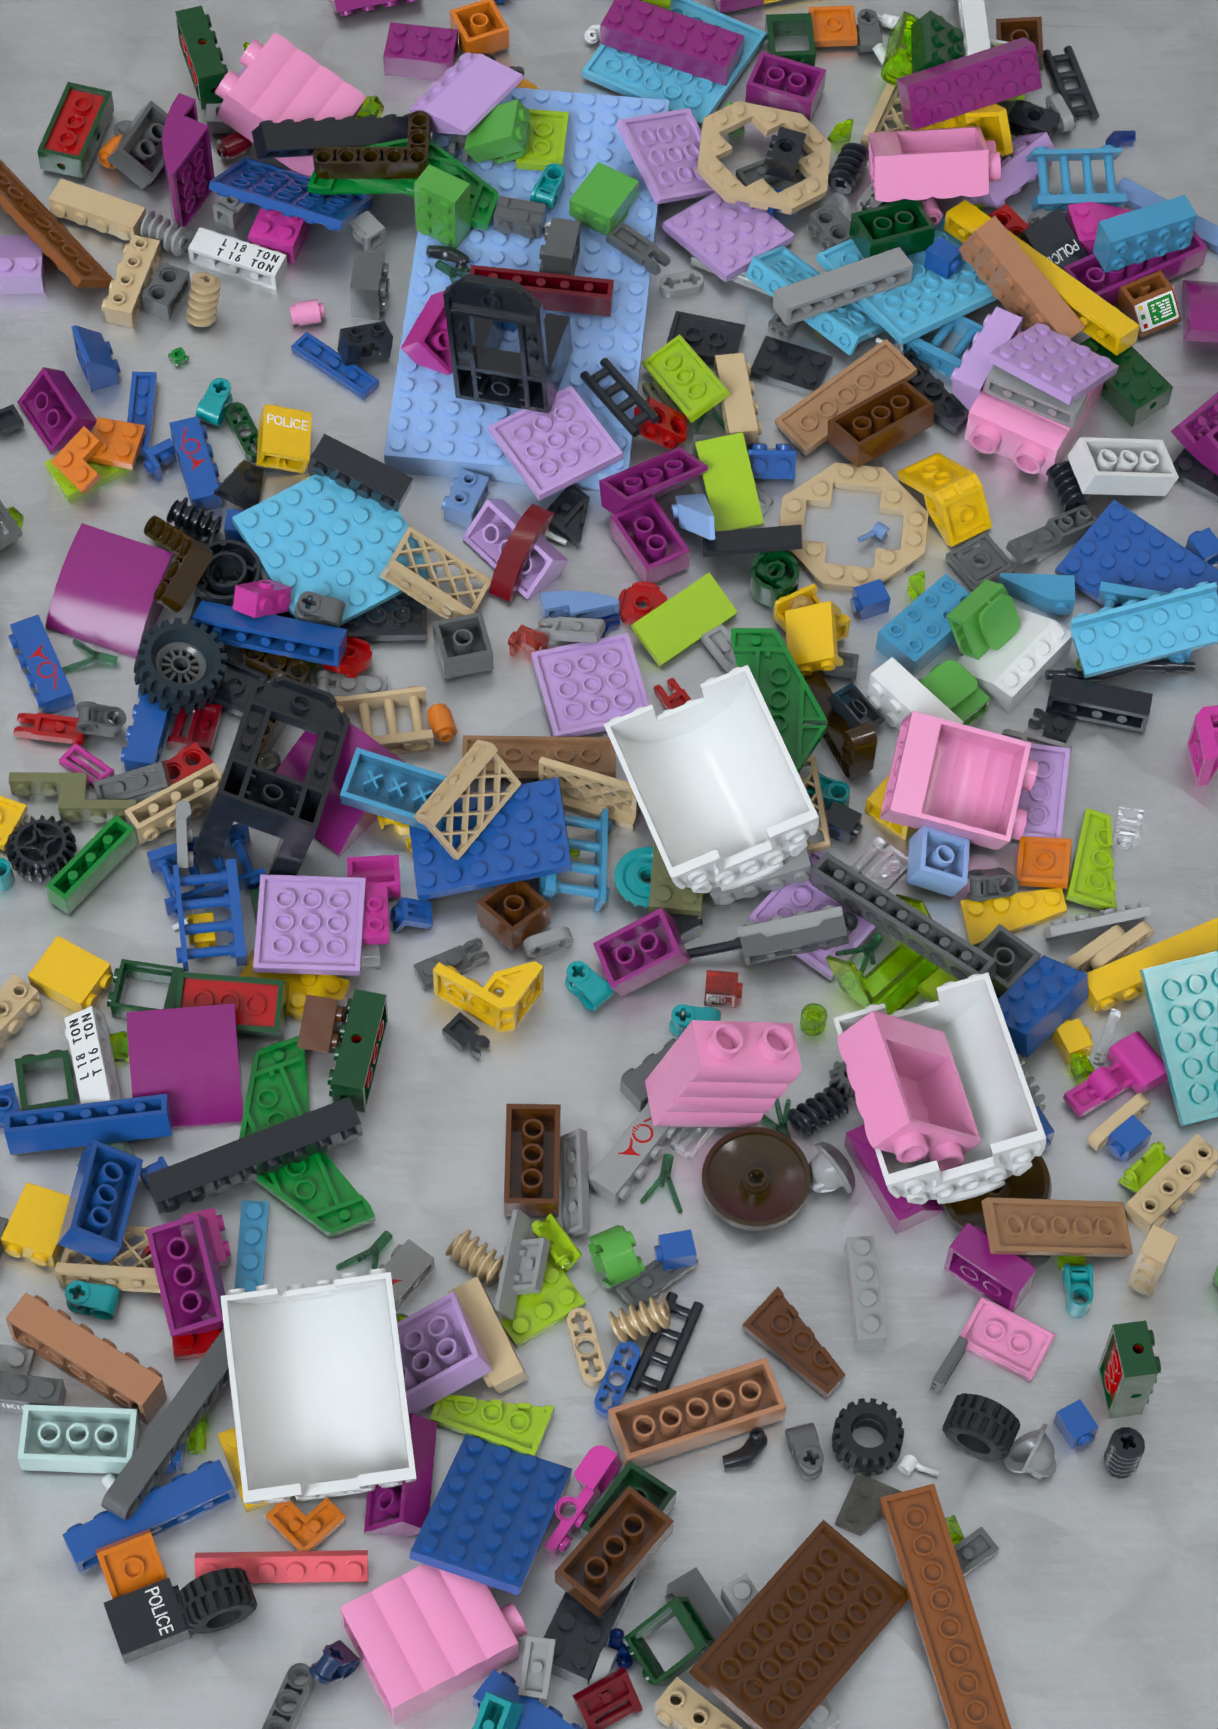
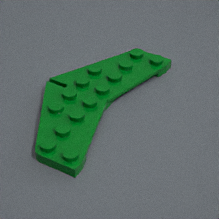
M408 138L364 147H407ZM431 140L430 165L470 183L471 226L489 231L499 200L497 190ZM313 171L307 187L308 192L319 195L406 194L415 198L414 183L417 179H322L317 177L315 171Z
M731 628V644L737 667L749 666L799 774L828 730L827 725L804 724H828V720L777 630L772 628Z
M299 1036L262 1048L254 1054L239 1139L310 1112L304 1049L297 1048ZM315 1153L300 1163L292 1162L284 1165L277 1172H266L257 1176L254 1180L327 1236H337L376 1221L371 1205L362 1195H359L326 1153Z

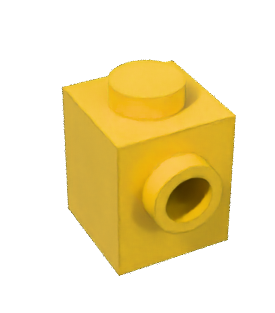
M1080 1018L1072 1021L1067 1019L1054 1031L1052 1039L1066 1065L1090 1056L1093 1047L1091 1032L1086 1025L1083 1026Z

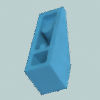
M1000 573L998 583L1004 585L1007 589V594L1046 613L1058 615L1073 613L1075 605V575Z

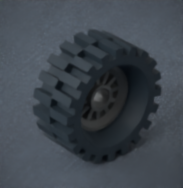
M175 618L173 624H170L167 619L161 622L160 628L156 624L150 628V632H146L142 637L134 664V681L136 685L140 684L139 692L142 696L148 693L147 702L151 705L157 701L160 703L159 709L165 711L166 707H171L172 714H179L180 709H185V713L189 714L193 713L194 706L197 707L198 711L204 709L206 702L211 704L215 699V695H218L227 667V653H223L225 646L222 641L216 643L218 635L214 631L210 634L206 633L208 626L203 623L198 628L194 626L195 620L189 619L187 624L182 623V618ZM178 667V668L183 669L184 671H179V670H177V669H175V668Z

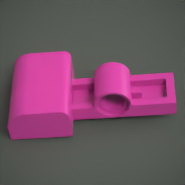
M399 855L347 857V877L366 878L362 932L363 945L390 944L388 898H401Z
M1139 1031L1133 1032L1110 1047L1106 1058L1112 1064L1108 1068L1102 1066L1096 1069L1086 1081L1064 1094V1101L1078 1118H1081L1130 1087L1136 1094L1142 1093L1144 1095L1168 1080L1162 1058Z
M599 1445L588 1451L574 1472V1476L583 1490L577 1498L565 1496L560 1498L555 1505V1513L560 1523L544 1546L556 1557L560 1551L564 1553L573 1541L571 1535L576 1528L581 1529V1526L589 1517L588 1510L596 1499H600L623 1465L618 1454L608 1447ZM568 1505L576 1507V1513L571 1518L562 1516L563 1509Z

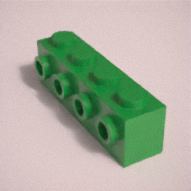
M115 815L46 885L49 901L69 915L138 845L135 828Z

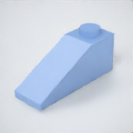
M705 494L675 496L676 504L671 505L672 518L677 519L679 527L709 540H715L714 515Z

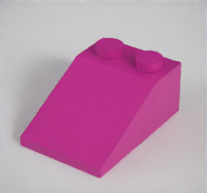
M1095 202L1067 205L1065 220L1089 256L1094 254L1093 249L1099 221L1128 213L1132 210Z

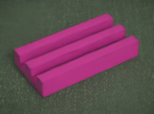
M74 743L58 760L59 765L71 773H85L83 770L90 775L87 774L89 786L95 789L93 782L115 774L114 769L77 743ZM76 752L78 755L83 757L85 760L93 764L95 767H97L104 773L100 774L95 769L90 767L89 764L73 755V753Z

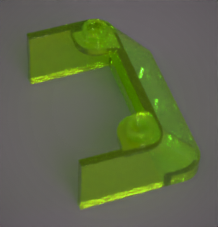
M900 894L895 895L932 919L923 901ZM896 939L898 947L865 976L852 962L830 955L825 958L844 993L863 1009L872 1004L879 1005L885 1003L887 1015H891L909 1004L920 994L917 991L918 986L940 967Z

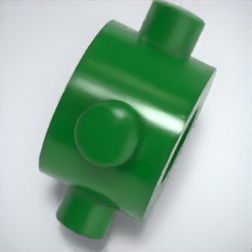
M181 347L168 353V358L172 359V363L175 366L183 365L186 360H189V356L185 355V351Z

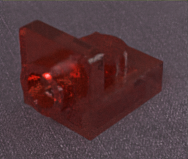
M521 624L517 632L513 631L508 639L507 644L509 645L510 655L515 657L521 647L529 653L548 649V636Z

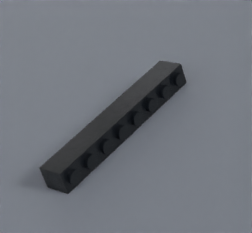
M411 113L399 117L396 114H389L379 118L376 115H368L360 119H356L355 116H348L340 120H336L335 117H328L320 121H315L314 118H307L300 122L286 119L280 123L266 120L260 122L259 126L252 131L257 159L313 156V152L319 147H364L408 138V119Z
M347 1097L145 1175L147 1185L159 1214L164 1212L171 1213L189 1202H200L212 1193H222L238 1183L251 1182L257 1176L266 1172H277L284 1165L292 1162L300 1163L310 1155L318 1152H328L334 1146L341 1143L354 1142L359 1136L363 1135L362 1123L350 1097Z

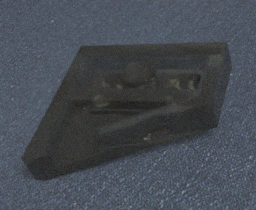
M857 1472L835 1521V1526L862 1536L871 1529L873 1524L880 1522L884 1518L879 1498L903 1491Z

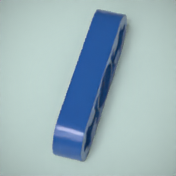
M626 1341V1343H620L617 1346L595 1396L594 1409L602 1418H608V1409L621 1405L625 1397L628 1385L640 1359V1349L634 1342ZM629 1350L632 1351V1357L628 1358L625 1368L621 1366L623 1354H626ZM615 1373L622 1374L625 1377V1382L620 1386H615L609 1381L611 1375ZM610 1391L613 1393L612 1406L603 1409L602 1402L607 1400Z

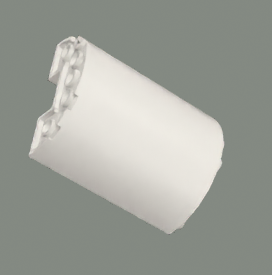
M748 665L736 667L722 676L709 678L705 683L700 684L703 697L691 699L675 709H667L658 716H655L651 704L646 707H639L625 716L614 717L604 724L673 883L682 890L686 887L691 888L693 893H708L712 888L720 887L722 891L734 889L775 872L784 866L783 860L790 855H799L808 846L806 840L810 835L816 834L819 826L818 814Z
M989 973L973 974L961 981L947 982L936 988L938 1001L924 1002L918 1007L908 1010H897L890 1015L945 1032L982 1141L963 1155L965 1161L961 1166L941 1172L937 1160L929 1163L920 1160L902 1163L897 1160L894 1153L875 1149L889 1192L896 1198L900 1196L906 1197L908 1203L924 1204L928 1200L937 1199L938 1204L966 1200L993 1191L1005 1185L1004 1179L1011 1175L1020 1176L1032 1166L1031 1160L1035 1156H1041L1045 1149L1046 1136ZM885 1003L879 1005L872 1004L862 1010L845 1012L833 1018L838 1036L873 1010L887 1014Z
M385 1268L369 1270V1275L358 1276L357 1272L344 1273L340 1275L341 1279L334 1280V1283H332V1280H322L315 1282L314 1287L294 1284L287 1286L286 1291H280L278 1288H273L272 1284L256 1286V1291L245 1292L244 1288L231 1289L227 1291L228 1295L220 1296L244 1503L259 1504L261 1501L268 1502V1504L290 1502V1497L295 1496L296 1500L302 1501L374 1491L377 1484L381 1488H390L403 1485L402 1481L405 1480L406 1483L416 1480L391 1272H386Z

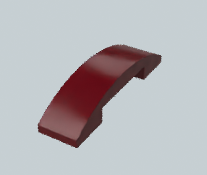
M532 504L526 510L502 550L489 588L490 594L510 603L512 602L522 581L519 579V576L539 536L545 535L555 515L553 512L535 504Z

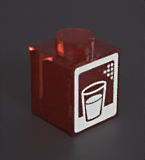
M707 970L704 1005L735 1008L736 998L742 999L743 983L738 982V972Z

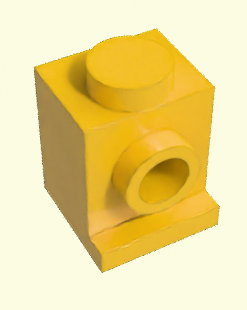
M213 912L187 915L188 924L215 922ZM216 932L189 935L190 945H195V948L217 946Z

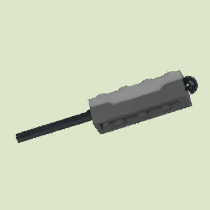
M828 905L822 907L820 911H800L795 916L786 918L784 916H776L762 923L757 921L748 922L743 927L738 928L740 937L734 940L686 950L690 959L743 949L745 963L750 965L849 944L846 928L849 927L850 932L854 931L858 925V919L851 912L843 913L841 906Z

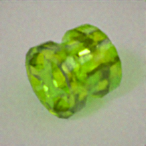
M817 1003L804 1006L801 1011V1030L809 1036H817L823 1033L827 1020L826 1009Z

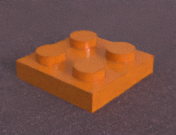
M854 5L809 7L808 13H811L815 47L858 45Z
M98 417L92 434L103 445L87 462L133 470L146 432L145 425Z
M1022 836L1019 842L1016 871L1019 886L1068 889L1072 839Z
M150 1529L95 1550L112 1599L167 1578Z

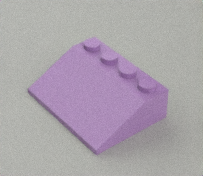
M468 52L461 55L458 59L459 61L453 67L448 68L438 81L432 83L430 89L415 100V104L409 108L410 113L415 111L426 112L430 118L431 133L467 135L524 79L523 75L483 54Z
M29 235L0 236V295L45 294L46 255L40 246L34 243L29 238Z
M454 1291L397 1323L408 1414L420 1412L493 1371L486 1352Z

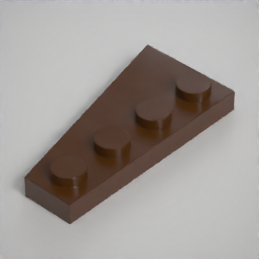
M779 1287L742 1324V1329L826 1398L845 1379V1373L826 1348L821 1346L815 1338L813 1331L809 1326L805 1325L799 1317L797 1310L793 1305L789 1304Z

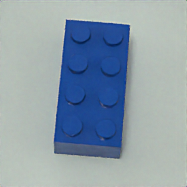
M1043 955L998 999L1017 1054L1028 1058L1088 998V975Z
M93 1140L81 1155L57 1244L108 1264L121 1249L143 1160Z

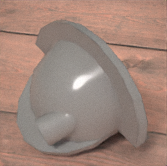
M820 1142L813 1145L818 1154L809 1162L811 1174L810 1188L817 1193H825L844 1187L848 1194L851 1193L855 1187V1176L846 1157L829 1143Z
M1043 1424L1039 1430L1028 1432L1014 1441L1007 1458L1004 1459L1007 1469L1014 1473L1027 1472L1037 1479L1049 1477L1056 1471L1054 1446L1045 1433L1048 1424Z

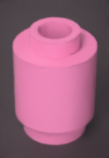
M935 198L918 200L934 226L939 224L942 220V212Z
M318 299L296 302L295 305L290 306L293 325L305 326L321 323V318L326 317L323 303H318Z

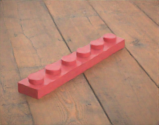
M368 1550L195 1553L194 1557L195 1579L206 1573L225 1568H241L245 1570L250 1583L368 1581L369 1577Z

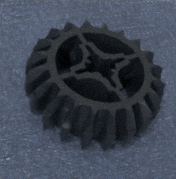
M42 814L39 820H35L31 816L29 823L21 820V828L14 827L13 834L8 837L9 843L6 845L8 861L11 863L14 871H18L21 877L27 875L30 881L35 877H38L41 883L44 877H48L51 880L53 875L58 874L75 856L74 853H77L75 835H73L69 825L65 826L62 819L56 822L53 816L48 820H45V816ZM39 843H41L42 848H44V854L42 853V850L39 847Z

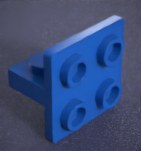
M751 443V448H747L754 478L795 479L797 450L792 449V445L776 444V448H767L765 443Z

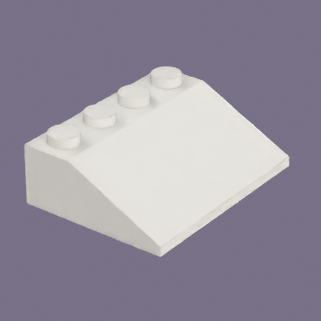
M1018 607L1015 608L1020 619V628L1016 635L999 650L989 649L979 660L963 655L957 661L976 678L978 687L991 698L990 700L1008 713L1045 677V671L1051 670L1070 651L1073 640L1070 631L1057 621Z

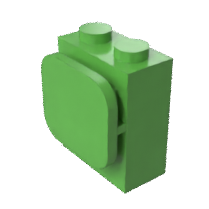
M519 99L496 105L467 134L464 150L476 163L492 159L495 164H501L521 158L528 149L531 133L529 110Z
M598 162L569 199V215L575 218L576 221H580V224L603 235H608L627 218L628 209L638 197L639 181Z
M986 579L946 616L961 654L979 660L989 649L999 650L1018 632L1020 628L1018 613L1011 596L1007 594V589L1001 583Z
M947 660L941 665L938 664L923 679H918L922 685L963 721V725H972L988 712L991 698L978 687L976 678L957 661Z

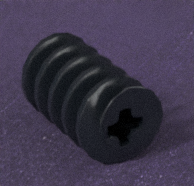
M847 143L841 148V152L838 154L837 160L828 175V184L831 189L841 194L852 192V188L857 185L860 174L863 172L869 159L867 148L858 143Z
M1069 461L1054 464L1046 471V475L1065 512L1084 504L1088 506L1087 502L1091 498V494H1082Z
M187 497L181 502L176 500L168 512L166 521L168 523L174 522L177 528L183 526V531L186 533L191 531L193 537L200 535L202 542L208 540V544L212 543L221 529L222 516H219L214 521V512L211 511L205 516L204 506L199 511H196L197 503L193 502L190 506H187Z
M826 1087L822 1093H816L814 1098L806 1099L805 1104L800 1103L796 1109L788 1110L787 1115L794 1131L800 1138H804V1131L809 1136L814 1135L813 1126L821 1131L823 1129L821 1121L830 1125V1115L838 1120L840 1119L839 1110L845 1115L849 1113V1110L840 1092L835 1088Z
M1121 1427L1113 1432L1104 1454V1464L1112 1477L1126 1479L1136 1472L1145 1450V1441L1142 1435L1130 1427Z

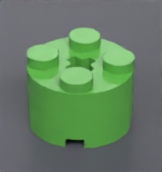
M616 1225L587 1238L591 1242L588 1244V1248L598 1273L602 1272L607 1277L602 1279L608 1289L638 1277L641 1272L645 1271L640 1256L636 1257L633 1249L636 1246L634 1236L631 1231L626 1232L623 1225Z

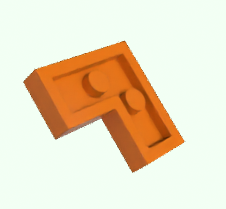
M83 426L53 458L51 463L86 495L102 478L87 461L103 443Z
M327 1497L306 1516L291 1501L277 1504L265 1515L266 1520L296 1551H313L347 1521L346 1516Z

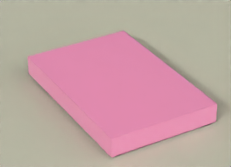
M981 1296L960 1336L968 1340V1351L1031 1383L1056 1334Z

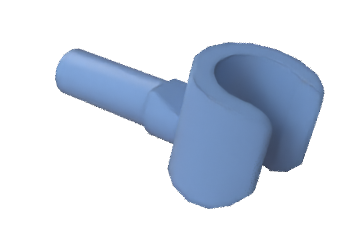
M877 522L871 531L859 536L857 540L861 543L876 536L884 541L888 536L886 532L890 528L881 522Z

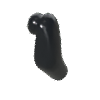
M427 246L426 255L428 258L456 263L455 269L460 272L468 270L470 258L463 252L449 246Z
M761 1428L752 1429L749 1433L750 1437L740 1449L722 1456L724 1470L749 1467L758 1459L768 1441Z

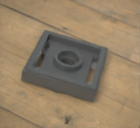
M986 532L947 553L945 558L972 591L986 579L995 582L999 580L1000 573H1011L1015 569V565ZM982 561L984 565H977L975 562Z

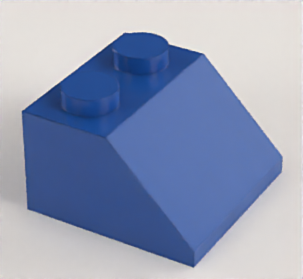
M77 325L71 326L76 356L91 392L119 384L117 374L121 373L117 359L112 360L111 358L113 351L110 342H105L100 332Z

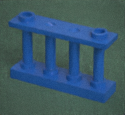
M237 823L232 825L222 851L232 847L236 849L245 873L238 875L239 891L243 892L260 888V875H266L264 867L257 870L254 869L245 846L246 843L251 842L249 828ZM198 836L192 838L193 843H187L188 852L194 850ZM177 843L147 852L151 872L159 871L162 873L170 895L169 898L164 899L167 915H178L176 891L170 890L169 874H173L171 867L178 864ZM193 852L194 867H188L190 875L200 874L196 859L204 857V855ZM221 854L218 860L212 859L216 872L226 869ZM223 882L207 886L205 884L194 885V890L182 893L181 896L182 900L224 896V893H229L228 884L223 885Z
M236 858L226 859V869H221V872L179 876L178 864L173 865L174 874H169L170 890L176 891L181 947L176 948L177 964L183 963L184 971L189 972L188 960L230 955V958L236 957L237 966H246L247 957ZM223 882V885L228 884L229 893H224V896L182 900L181 886ZM215 907L231 909V917L226 918L225 921L184 925L183 911ZM221 931L233 933L234 942H229V945L187 949L185 935Z

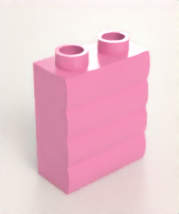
M274 33L265 45L254 39L239 63L246 67V70L241 76L230 70L215 91V94L223 99L216 117L253 143L252 131L262 121L272 120L273 123H280L286 119L300 122L307 118H314L315 121H320L328 117H335L336 120L348 116L357 117L366 99V96L358 89L344 82L334 72L321 66L315 59L297 49L291 42L277 33ZM313 156L276 158L294 172L312 176L314 171Z
M980 126L868 133L869 175L877 201L893 202L904 198L908 200H924L931 197L947 199L960 195L979 197L989 194V181L1001 180L1000 153L996 152L995 140L985 141Z
M1104 382L1088 392L1085 408L1073 429L987 394L983 388L969 411L964 439L970 441L976 450L984 454H993L995 452L1013 460L1015 465L1026 473L1035 474L1039 472L1046 475V471L1051 466L1063 460L1101 397Z
M912 711L901 721L880 819L918 830L923 825L970 839L972 844L998 850L1009 843L1011 838L1020 840L1027 821V810L1017 808L1021 789L1027 791L1032 789L1038 771V762L1028 759L1031 743Z
M873 1010L838 1036L839 1051L846 1063L848 1079L855 1091L856 1104L864 1119L865 1132L871 1146L875 1149L894 1153L897 1160L902 1163L917 1160L929 1163L937 1160L940 1172L961 1166L965 1161L963 1155L982 1141L945 1032Z
M692 1020L645 1080L653 1126L755 1127L761 1121L764 1113H767L773 1107L776 1099L785 1093L788 1085L796 1080L802 1070L793 1023Z
M422 1564L373 1591L340 1607L342 1625L394 1724H397L490 1675L493 1669L498 1671L519 1660V1643L517 1639L526 1635L527 1629L513 1603L499 1608L490 1592L494 1587Z

